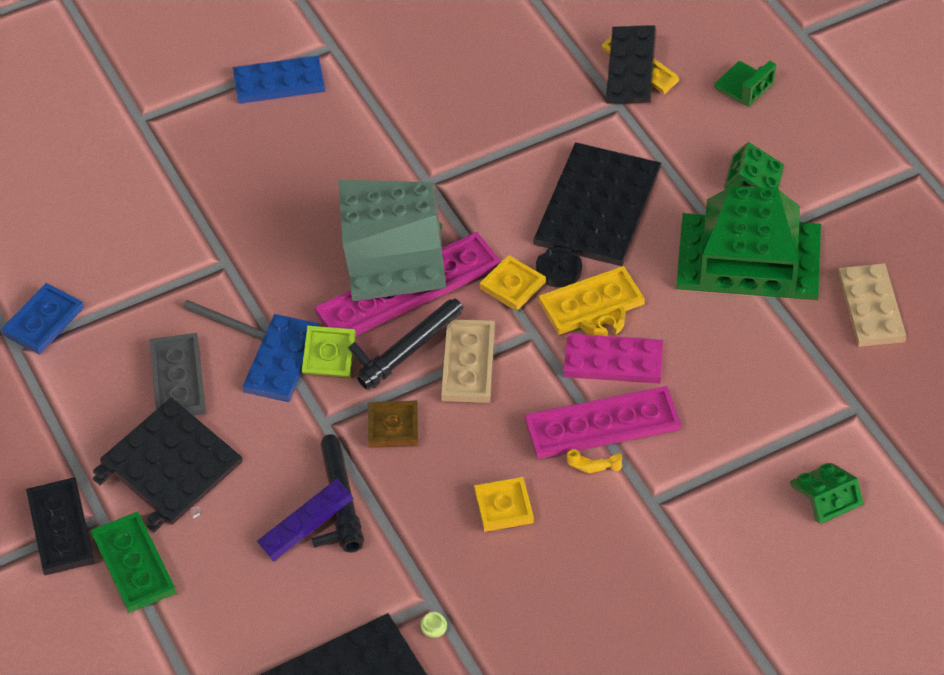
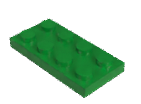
M138 511L90 530L128 613L177 594L176 588Z

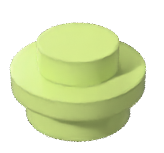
M430 612L422 619L421 630L428 637H440L447 630V621L440 613Z

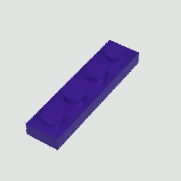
M336 479L262 536L257 542L274 562L354 498L343 484Z

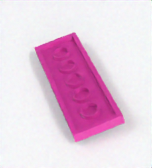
M667 386L525 415V423L537 459L566 454L572 449L580 451L681 430V422Z

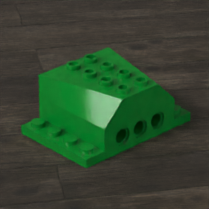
M730 186L707 199L705 215L682 213L676 289L818 300L821 223L799 222L800 206L779 189Z

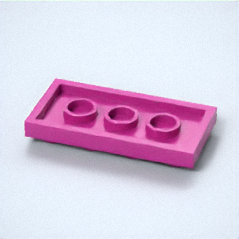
M567 333L564 377L660 384L663 340Z

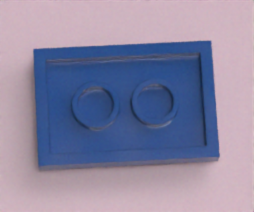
M45 283L1 328L2 335L40 355L84 309L83 302Z

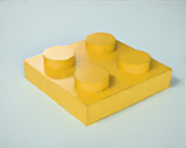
M508 255L480 282V290L513 310L518 311L546 283V277Z
M524 477L474 485L484 532L534 523Z

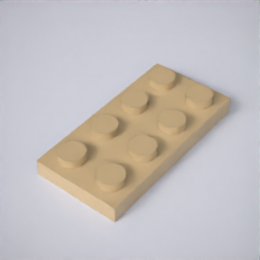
M886 264L839 268L838 275L858 347L905 342L906 333Z
M454 319L447 325L441 393L442 401L490 403L495 321Z

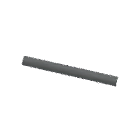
M186 300L183 308L261 341H263L266 332L189 300Z

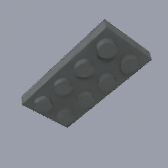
M197 333L149 339L156 410L172 397L193 416L207 414Z

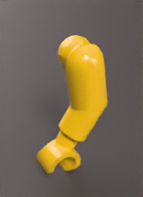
M576 449L568 451L566 455L567 463L570 467L588 474L604 471L608 467L613 471H619L622 468L623 459L621 453H616L609 459L604 460L603 458L591 460L580 455V452Z

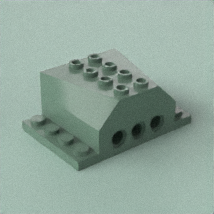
M338 179L342 242L350 276L352 300L360 301L446 288L435 183Z

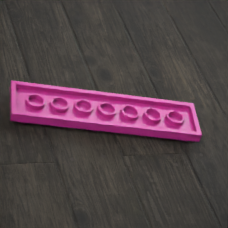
M475 232L442 248L446 288L360 301L352 300L350 290L314 307L315 314L325 327L355 329L357 336L489 274L501 261L479 233Z

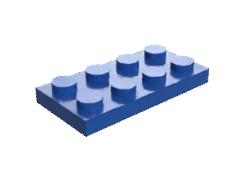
M319 55L233 67L238 104L325 92Z
M274 314L242 386L243 392L290 402L302 373L307 326H319V323Z

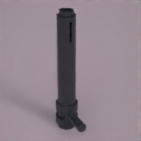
M454 298L453 300L449 299L382 355H376L372 360L369 359L356 342L352 343L348 349L363 365L356 375L360 385L364 389L369 390L370 388L377 387L381 379L385 380L392 374V370L461 314L463 306L459 300Z
M328 434L322 438L320 443L328 482L330 484L338 479L351 493L340 440L335 435ZM352 500L335 513L337 519L335 522L336 531L312 538L314 548L339 541V545L348 553L356 552L362 548L364 536L361 530V522L359 517L356 516Z

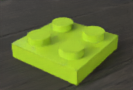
M307 326L302 374L351 378L353 353L348 347L355 342L356 330Z

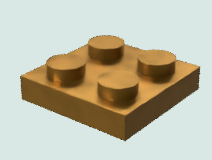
M417 400L368 402L369 447L418 446Z

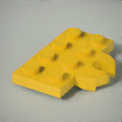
M622 266L539 295V303L558 335L581 328L588 335L608 336L607 328L602 327V325H612L613 333L617 335L625 325L626 311L644 305L645 298L626 268Z

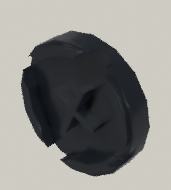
M554 247L547 249L546 253L538 256L536 271L546 277V285L557 288L565 287L575 283L580 278L582 261L579 255L577 257L571 249Z

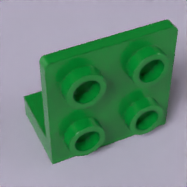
M769 60L763 67L760 66L756 70L746 63L738 61L714 83V88L749 107L775 83L777 64Z
M747 142L732 155L724 188L742 186L747 182L753 187L778 189L784 164L752 143Z
M834 463L822 464L818 469L809 473H802L798 478L790 481L791 487L810 498L815 521L819 524L864 505L858 478Z

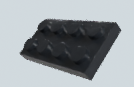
M656 25L612 27L606 91L607 104L651 103Z
M76 477L27 488L26 492L44 576L94 564L95 561Z

